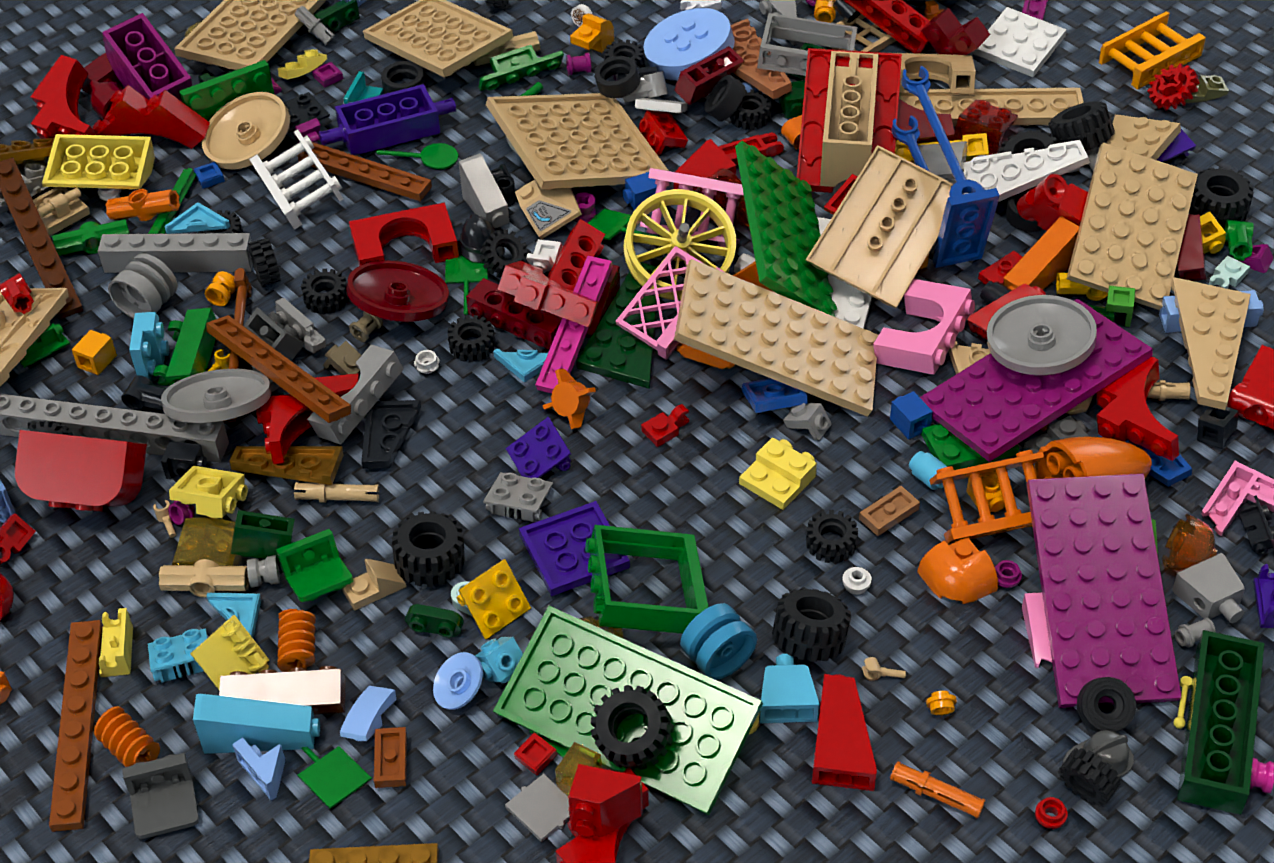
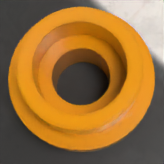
M948 691L933 692L931 697L926 700V705L930 708V712L933 715L950 714L955 711L954 705L957 703L956 696L949 694Z

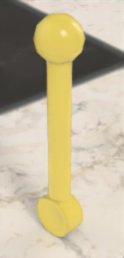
M1183 676L1180 680L1182 698L1180 699L1178 716L1173 721L1174 726L1178 729H1182L1186 725L1184 712L1188 689L1192 686V678L1189 676Z

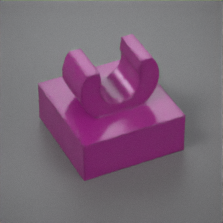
M317 118L295 126V131L298 130L303 137L308 136L311 142L319 144L317 141L320 140L318 132L321 129V125ZM295 135V140L297 141V143H300L297 136Z

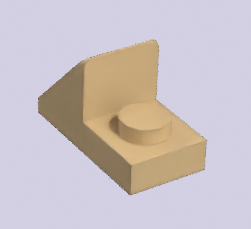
M365 559L367 573L353 578V582L342 589L354 611L406 587V583L398 575L394 564Z

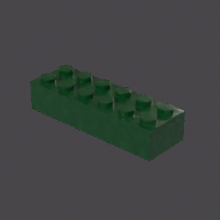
M1206 630L1202 631L1195 656L1177 800L1239 815L1242 814L1250 791L1265 643Z

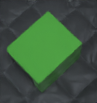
M1109 286L1106 311L1126 313L1125 327H1130L1135 288Z

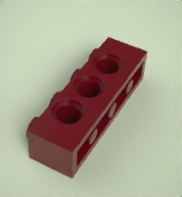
M485 278L466 296L468 313L472 317L474 315H478L479 319L484 317L486 322L490 321L494 327L501 328L517 337L550 350L562 317L514 302V295L498 290L499 284Z

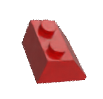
M578 764L568 796L571 831H576L583 836L595 835L603 837L640 817L643 811L642 777Z

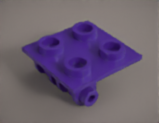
M549 417L506 448L523 477L540 478L554 467L566 471L571 466V459L569 457L571 452Z

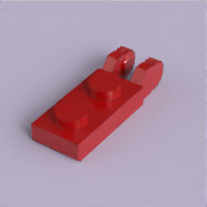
M775 133L755 135L718 146L736 165H738L735 146L740 141H744L750 146H755L764 156L769 155L773 157L784 150V145L781 141L777 142L778 137Z

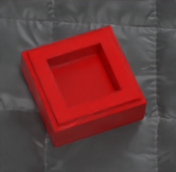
M535 732L513 753L515 759L536 776L558 755L557 749Z

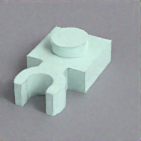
M1227 256L1215 268L1209 285H1220L1221 288L1228 289L1229 284L1236 287L1248 274L1250 266Z

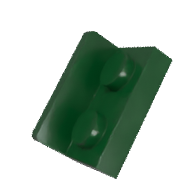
M342 0L319 11L314 16L317 19L320 18L321 23L333 33L360 18L358 2L356 0L349 2Z

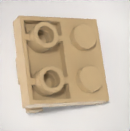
M55 187L33 199L49 236L90 214L88 206L79 199L82 195L78 188L70 191L66 187Z

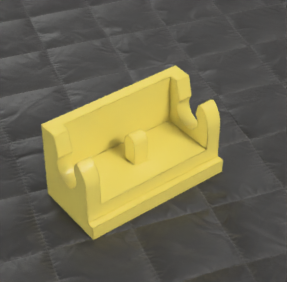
M127 608L118 609L117 620L110 619L109 614L104 612L102 614L101 656L99 657L100 677L130 674L133 625Z

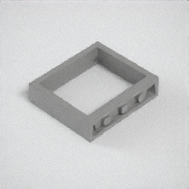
M769 13L760 46L757 68L806 76L808 51L770 45L771 37L854 51L857 27ZM772 19H778V20H779L778 23L772 22V24H771ZM845 30L852 31V35L845 34Z

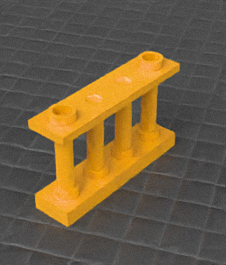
M1166 11L1102 44L1099 63L1103 65L1112 59L1121 63L1133 72L1131 86L1138 90L1148 85L1149 82L1155 81L1154 75L1162 74L1161 69L1164 68L1167 71L1172 64L1177 68L1179 63L1185 65L1202 56L1206 37L1198 33L1191 38H1184L1167 26L1169 13ZM1163 34L1177 43V45L1169 47L1157 39L1156 36ZM1147 42L1162 53L1154 56L1139 45ZM1130 50L1145 60V62L1137 64L1124 55V53Z

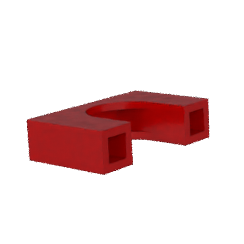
M445 202L349 221L351 238L359 266L375 261H385L382 251L384 246L394 238L407 235L424 239L430 246L435 263L459 257L457 239Z

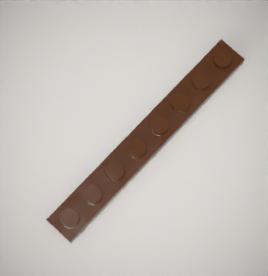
M14 158L0 161V192L44 288H67L69 297L66 299V304L57 313L59 320L82 312L83 308Z

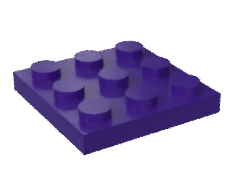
M597 501L519 528V535L551 596L591 582L592 573L588 572L590 553L585 551L586 538H591L594 525L610 526ZM604 553L607 576L630 568V560L627 555Z

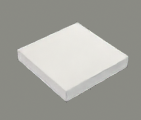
M649 98L635 99L636 109L673 113L687 111L688 104L686 102Z

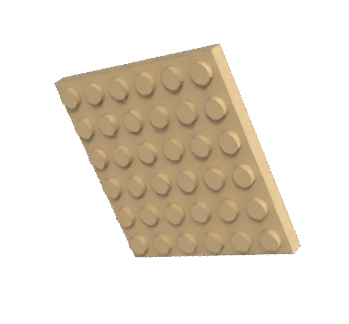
M601 93L487 97V108L541 189L549 190L552 188L594 187L602 185L615 186L625 184V179L649 172L650 168L669 171L616 98H607Z

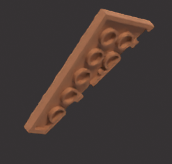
M748 18L730 25L735 38L733 50L744 60L743 65L734 71L733 74L772 99L779 98L792 91L791 81L785 72L757 68L762 39L756 35V30L750 26Z

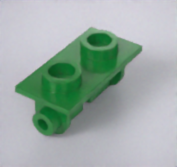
M59 323L56 325L51 324L26 350L27 354L20 361L24 368L70 344L62 334L64 331Z

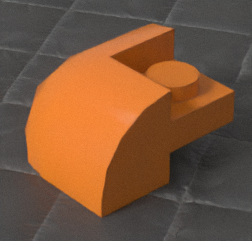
M968 537L950 545L945 540L935 545L922 558L917 570L931 591L940 599L946 597L950 600L962 601V604H966L994 593L998 589L997 573L991 558L985 550L979 552Z

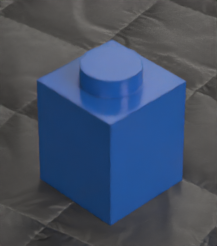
M649 172L625 179L623 197L627 204L630 203L634 211L644 200L656 193L657 184H655V179L648 178Z
M913 391L904 396H899L892 401L890 420L909 440L922 434V428L931 426L933 411Z

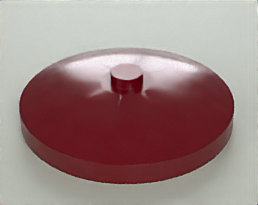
M375 261L366 263L355 268L349 274L347 281V295L354 305L366 313L387 320L413 322L430 319L443 312L448 303L449 289L445 281L434 272L407 262Z

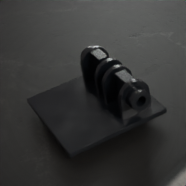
M310 92L300 94L293 99L283 102L290 114L288 133L295 131V126L314 118L320 121L330 116Z

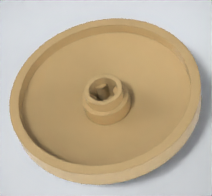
M254 92L240 96L224 105L210 119L206 136L202 140L203 151L211 162H215L218 167L232 170L251 166L253 164L249 160L250 158L258 154L262 160L271 154L282 142L290 125L289 111L283 101L272 93Z

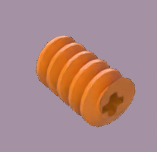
M297 609L283 610L279 613L277 667L282 672H289L292 668L306 669V667L311 666L315 662L314 634L316 627L314 624L316 617L308 611Z
M120 706L108 709L101 715L95 725L94 735L96 739L102 742L103 746L109 749L110 753L120 763L124 764L125 767L132 766L138 762L156 760L160 753L159 743L154 742L153 738L146 734V731L139 727V724L132 720L131 716L125 713L124 709Z

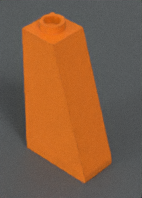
M1060 216L1004 277V286L1014 290L1025 283L1032 288L1033 286H1037L1042 290L1056 279L1057 273H1064L1069 269L1079 226Z

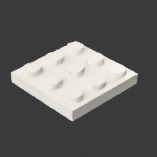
M1006 7L988 29L991 35L978 49L974 50V54L1034 77L1065 38L1066 29Z

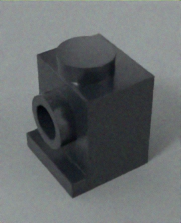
M1209 407L1198 419L1197 441L1223 449L1225 441L1237 429L1239 410L1226 407L1225 410Z
M170 441L162 457L161 464L166 479L171 480L173 476L182 477L192 466L206 468L207 458L203 454L201 445Z

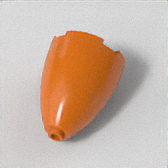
M1071 437L1054 440L1041 447L1038 453L1043 452L1044 458L1035 463V472L1037 479L1144 474L1145 479L1150 472L1152 461L1143 449L1127 442L1105 437Z

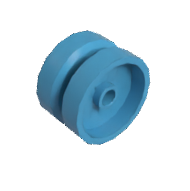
M726 603L713 605L698 614L683 632L680 645L683 652L692 661L696 662L697 667L704 675L719 680L734 673L750 658L755 650L758 639L756 633L748 624L741 621L736 611Z

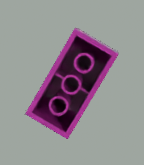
M143 13L102 32L107 58L114 73L124 87L129 85L148 100L156 94L158 96L163 90H166L182 102L179 91L192 87V79Z

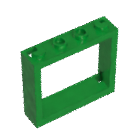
M594 525L591 538H586L585 551L590 553L588 560V572L592 573L590 589L591 593H595L593 612L598 614L599 626L683 634L688 624L698 614L709 608L694 535ZM604 553L678 560L686 608L611 601Z

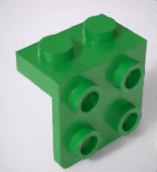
M330 529L276 549L284 577L300 602L313 601L333 590H341L353 582L352 574L339 557L334 536Z

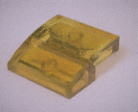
M185 518L172 565L194 566L196 561L207 559L216 562L219 566H232L235 554H231L235 522L215 518Z

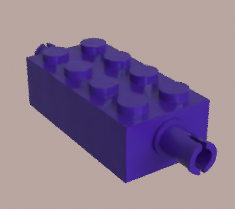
M424 84L335 106L338 127L319 131V138L323 146L343 141L350 154H363L440 133L439 116L456 112V104L453 98L434 103Z

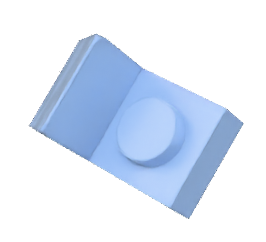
M241 738L232 744L237 761L271 801L277 797L285 765L282 746L279 744L262 755L256 745L250 747L244 738Z

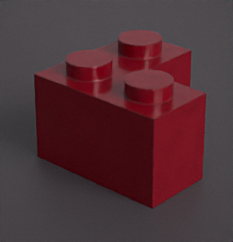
M949 8L934 16L921 30L938 54L967 55L978 49L991 35L978 17L961 25Z

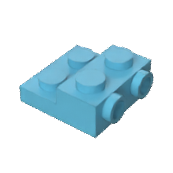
M156 312L135 313L129 352L137 376H144L152 380L155 366L164 365L165 356L169 355V343L167 340H164V326L162 322H159V316Z

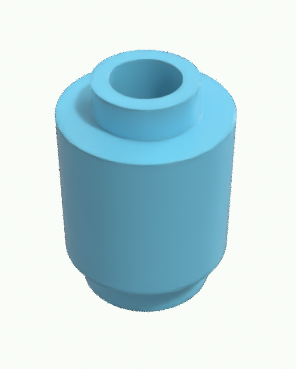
M923 451L916 453L909 463V469L912 470V474L932 490L943 488V483L931 485L929 480L937 474L938 469L948 466L930 453Z

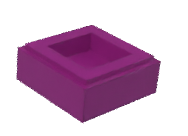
M332 62L312 70L313 77L324 88L344 79L343 72Z

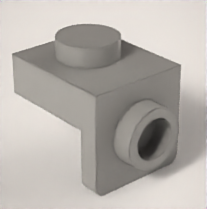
M803 403L793 406L783 420L787 428L808 429L814 440H820L831 426V421L821 403Z

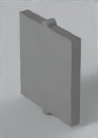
M542 774L529 786H523L521 792L505 804V808L540 842H543L558 828L563 829L564 824L569 820L568 796L545 774Z

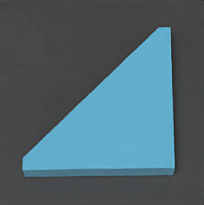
M197 202L164 227L166 233L176 234L230 228V223L226 218Z
M496 349L493 351L494 358L524 383L541 372L548 353H538V350L502 352L500 349Z
M207 593L208 602L226 621L235 615L251 637H254L261 604L260 594Z

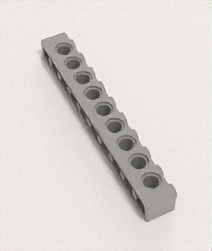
M0 394V435L19 437L20 430L30 431L28 427L36 425V422L53 421L62 423L61 426H67L69 428L67 432L73 433L74 436L147 444L146 453L164 455L170 441L201 445L207 461L220 463L229 444L224 421L190 423L174 420L166 414Z

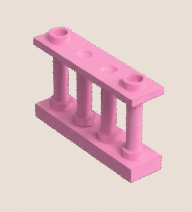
M650 168L648 178L655 179V184H657L656 193L666 191V187L669 186L670 182L679 183L678 188L693 191V186L703 188L702 193L712 200L714 195H717V190L727 192L726 213L732 224L734 223L737 201L741 198V195H744L742 184ZM683 205L677 206L674 223L677 230H679L681 225ZM660 208L653 210L651 219L661 225L662 215ZM709 216L700 224L698 231H694L691 236L707 232ZM640 222V227L647 228V233L657 234L644 223ZM661 225L663 228L670 231L667 225ZM723 234L709 239L718 241L717 246L726 248ZM736 239V244H739L740 239Z

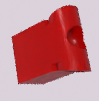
M1051 174L1042 180L1037 187L1019 199L1017 211L1022 218L1029 221H1037L1038 226L1046 231L1060 216L1080 227L1088 192L1072 183L1067 185L1064 178L1058 174Z
M1261 345L1242 383L1236 385L1229 393L1226 407L1239 410L1238 416L1255 421L1273 430L1274 349Z

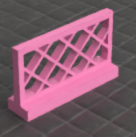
M676 246L616 320L617 326L656 349L658 355L666 360L680 343L674 340L681 302L678 301L676 291L683 290L684 284L675 285L673 275L686 273L687 264L691 259L701 262ZM678 256L686 262V267L672 269L671 262ZM670 276L672 286L657 288L656 281L658 278ZM673 292L675 302L660 304L658 294ZM655 295L657 305L642 307L641 300L644 296ZM676 308L677 315L675 318L663 320L661 310ZM658 311L660 321L645 323L643 313ZM640 314L642 324L630 325L625 320L629 315ZM661 327L662 334L656 341L647 335L646 329Z

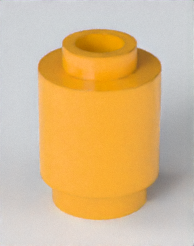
M816 0L814 10L816 21L828 23L834 21L836 9L833 5L836 0Z

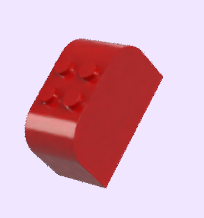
M20 430L15 464V479L18 487L25 495L33 499L49 501L48 506L102 511L103 506H123L134 500L141 490L147 444Z

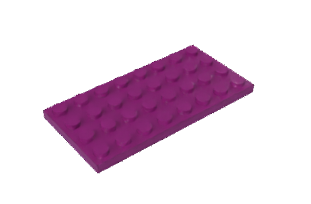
M1079 299L1074 300L1075 302L1081 304L1091 313L1097 329L1096 345L1093 352L1078 366L1057 374L1029 375L1003 366L990 353L920 398L933 411L932 418L990 462L1152 357L1153 348Z
M1144 474L1028 480L1027 491L1059 708L1077 707V697L1082 687L1089 681L1101 677H1114L1126 683L1132 690L1136 703L1179 701L1182 697ZM1103 696L1100 698L1098 706L1114 705V702L1110 697Z

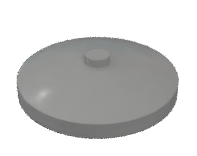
M1034 295L1014 300L1000 308L992 316L987 327V344L992 356L1003 366L1029 375L1057 374L1078 366L1093 352L1097 339L1096 323L1091 313L1073 300L1053 295Z
M220 369L198 373L175 382L163 392L161 396L163 411L174 420L190 423H208L236 418L260 408L271 397L270 381L264 374L247 369Z

